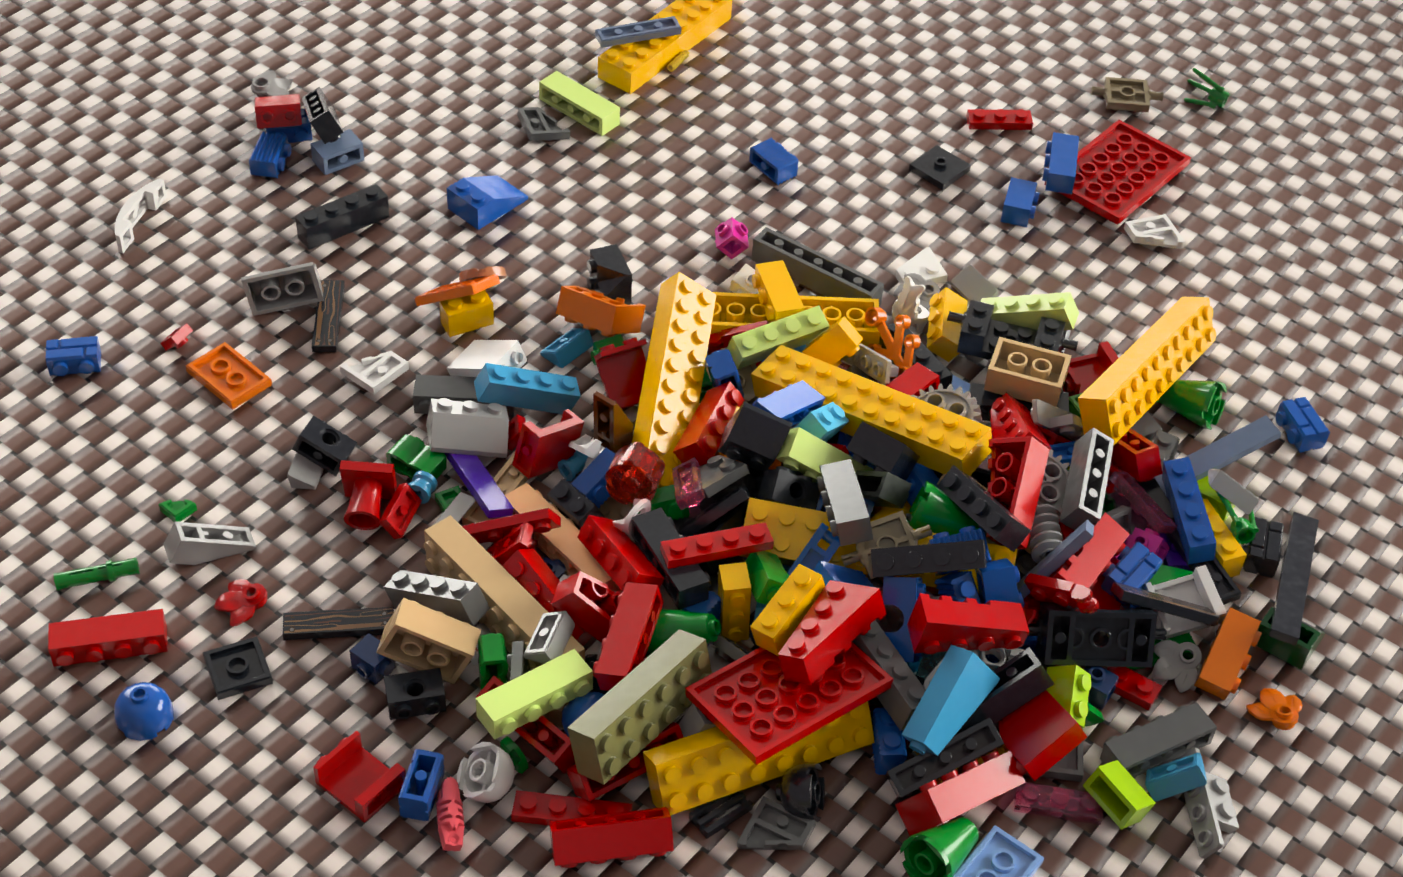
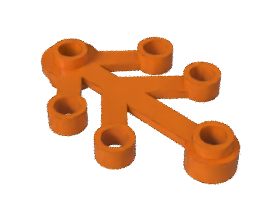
M870 307L865 312V322L868 326L877 327L887 349L882 348L880 344H869L867 347L893 360L894 364L899 367V376L906 369L912 367L914 349L920 346V337L916 334L906 335L904 339L905 353L904 358H902L904 330L910 327V317L900 314L895 317L893 340L885 323L887 320L886 312L880 307Z

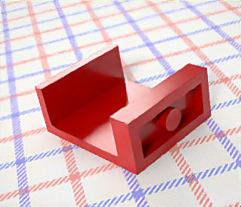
M634 337L623 341V346L616 348L614 344H610L600 348L601 352L594 356L607 397L615 401L622 410L639 405L647 362L642 346L647 344L646 339L637 341V338Z
M355 731L349 737L343 738L334 750L328 755L322 756L313 766L316 784L364 823L401 791L406 777V769L400 764L396 763L389 769L362 747L361 735L358 731Z

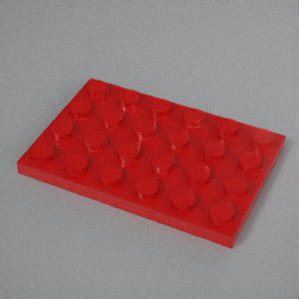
M1117 120L1078 152L1076 177L1072 194H1060L1118 225L1190 164L1191 157L1135 127Z
M852 642V647L846 653L842 652L834 657L835 663L811 685L788 681L785 679L779 656L760 647L686 687L685 695L755 765H758L890 689L894 678Z

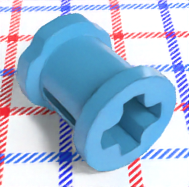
M576 450L573 456L558 462L559 472L566 480L572 481L575 479L576 474L584 469L588 456Z

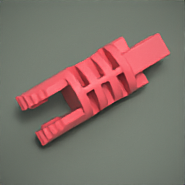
M450 776L444 779L441 784L442 789L438 792V801L436 802L438 832L443 850L460 851L463 845L465 827L463 802L460 799L458 782L454 777Z

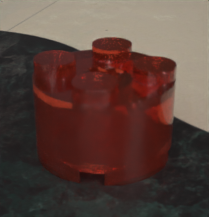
M633 442L631 445L620 448L615 453L605 474L606 489L616 501L625 505H629V502L633 503L635 498H646L651 501L663 478L665 463L655 452L645 447L643 443Z

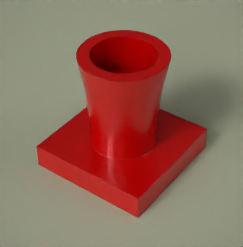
M341 460L340 474L345 497H351L344 515V522L350 527L359 530L378 528L380 526L381 499L391 500L397 489L394 464Z

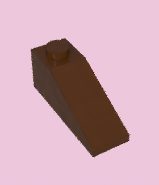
M596 391L593 394L594 440L601 441V446L619 455L632 443L633 423L615 401Z

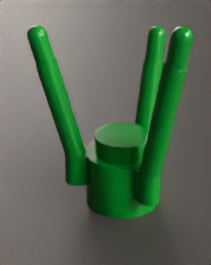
M1193 68L1192 71L1214 88L1210 89L1192 79H1188V83L1209 93L1208 100L1210 102L1191 98H1184V101L1208 106L1213 109L1217 106L1223 108L1230 93L1224 91V87L1215 83L1205 74Z
M1216 491L1233 520L1230 526L1231 533L1239 544L1250 543L1259 531L1253 510L1248 514L1249 521L1238 517L1228 500Z

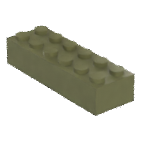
M679 629L567 727L579 774L605 784L692 705V702L685 695V688L712 674L706 639Z

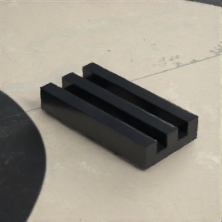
M738 791L701 805L689 813V820L708 839L751 811L753 803L750 800H746V795L743 792L740 793ZM737 804H740V805H741V806L737 807L736 809H734L733 811H731L730 813H728L727 815H725L724 817H722V818H720L719 820H717L716 822H714L713 824H711L710 826H708V827H705V826H704V825L708 824L709 822H711L712 820H714L715 818H719V817H721L722 815H724V814L726 813V811H728L729 809H731V808L734 807L735 805H737Z

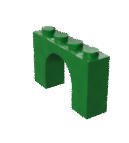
M768 551L750 553L746 564L751 591L756 602L767 605L790 575L785 571L776 554Z

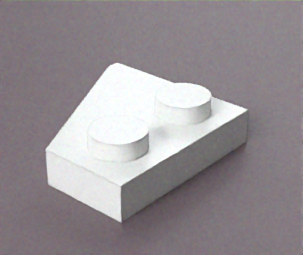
M1166 214L1125 222L1124 230L1133 243L1177 249L1184 248L1185 240Z
M926 247L896 269L895 275L900 285L904 283V275L909 273L919 274L926 281H932L936 284L947 282L948 274L930 247Z
M392 351L381 353L375 357L361 359L362 363L350 367H348L347 363L340 365L341 374L373 395L409 370V362Z

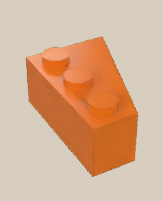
M561 286L556 314L565 317L564 320L567 322H579L583 324L582 327L585 329H597L601 331V335L612 337L615 334L640 333L646 305L640 303L627 305L624 304L625 299L619 297L614 300L605 297L604 293L580 286Z
M1230 607L1218 627V633L1210 646V651L1194 686L1223 700L1227 698L1230 692L1235 694L1241 682V679L1237 677L1240 669L1246 670L1252 657L1247 654L1250 646L1255 647L1262 634V632L1257 631L1261 621Z

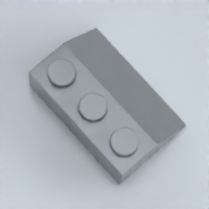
M313 262L241 277L253 316L324 301L321 280L316 264Z
M447 398L431 399L426 423L431 452L507 458L509 417L506 406L498 403L481 404L469 400L460 402L451 401Z

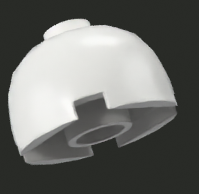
M491 742L478 743L470 749L474 752L469 758L464 757L457 772V782L459 789L463 790L465 797L477 802L490 803L501 799L509 791L515 776V766L510 755L499 746Z

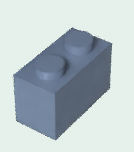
M351 129L343 131L341 137L335 142L324 144L322 140L310 143L312 161L324 175L365 161L363 143Z

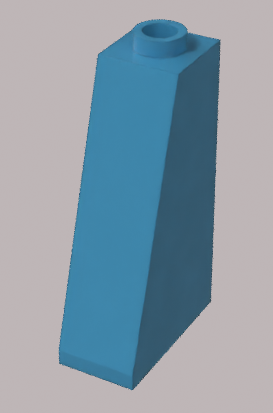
M951 645L902 733L910 742L909 747L917 753L925 755L926 752L938 756L999 682L1000 678L974 652Z

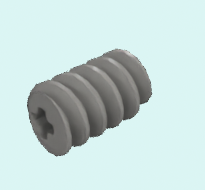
M1041 504L1036 507L1029 538V547L1032 560L1037 564L1063 540L1060 533L1061 527L1058 524L1057 508L1054 505Z

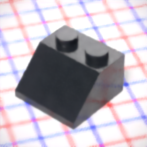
M744 402L725 426L718 452L730 459L743 462L755 470L764 472L776 460L792 423Z

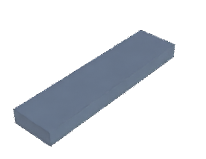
M671 16L596 29L595 36L601 48L678 35L681 34L682 28L676 17Z
M1086 520L1021 578L1020 582H1017L1018 592H1021L1023 599L1030 594V590L1024 582L1028 574L1032 573L1049 577L1093 537L1094 525L1090 521Z

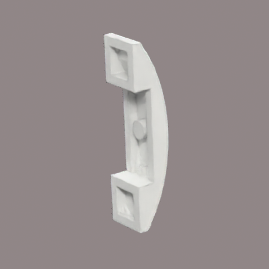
M159 178L140 188L121 208L115 222V236L119 253H124L134 240L132 228L146 210L156 211L166 199L164 179Z

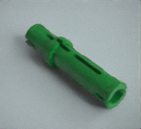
M137 557L115 562L108 560L105 564L54 573L53 575L56 590L99 581L109 580L113 582L116 581V578L140 574Z

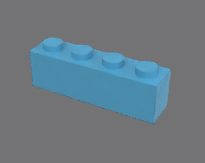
M485 363L474 381L478 402L498 403L505 406L563 414V411L567 409L571 411L581 397L576 377Z

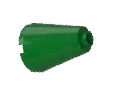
M1177 380L1157 402L1202 428L1211 430L1212 427L1210 425H1216L1222 415L1226 401L1221 399L1222 392L1227 393V388L1224 383L1219 381Z
M928 481L925 482V487H921L909 512L913 516L911 521L906 519L913 529L929 524L932 533L949 532V535L960 533L959 530L964 527L975 526L976 529L981 528L944 492Z
M662 608L646 656L651 655L679 629L706 639L707 645L713 643L721 633L720 621L713 614Z
M960 817L909 836L903 841L900 848V854L904 851L905 860L902 864L910 877H953L978 841L979 834L976 825L969 819Z

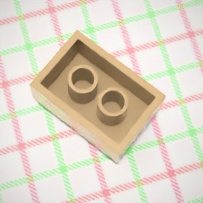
M999 337L988 367L984 390L1001 395L1007 392L1016 399L1031 403L1032 400L1039 399L1057 407L1072 355Z
M403 598L384 628L377 653L420 671L440 668L442 680L454 684L474 656L481 629L467 622L447 616L443 612L420 605L416 601Z

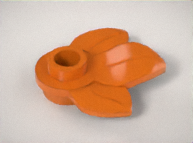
M1264 688L1260 691L1261 702L1246 705L1247 711L1255 718L1262 721H1272V724L1281 730L1292 729L1298 722V712L1302 710V702L1296 695L1284 696L1280 691L1272 688Z

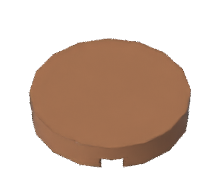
M489 266L484 269L472 268L459 273V282L494 274L498 275L499 280H502L507 275L505 268L500 266Z

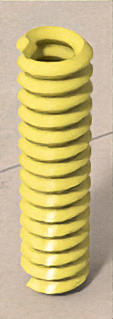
M683 50L667 65V69L673 72L689 57V51Z

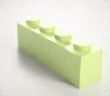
M555 71L539 82L540 100L599 135L603 136L620 125L619 106L562 73Z
M1071 292L981 299V302L994 305L992 320L1035 330L1039 328L1041 317L1066 322L1064 330H1073L1079 315Z
M818 305L732 336L727 349H729L737 369H741L766 359L780 345L794 349L809 344L826 331L830 325Z
M800 427L790 429L776 458L783 463L784 467L792 471H799L804 476L812 478V482L817 483L816 477L821 476L819 465L851 459L855 473L856 470L873 471L871 467L856 462L848 454Z
M573 649L477 697V718L494 740L503 735H508L520 726L536 721L540 716L554 709H559L565 703L576 697H582L593 690V670L577 651Z

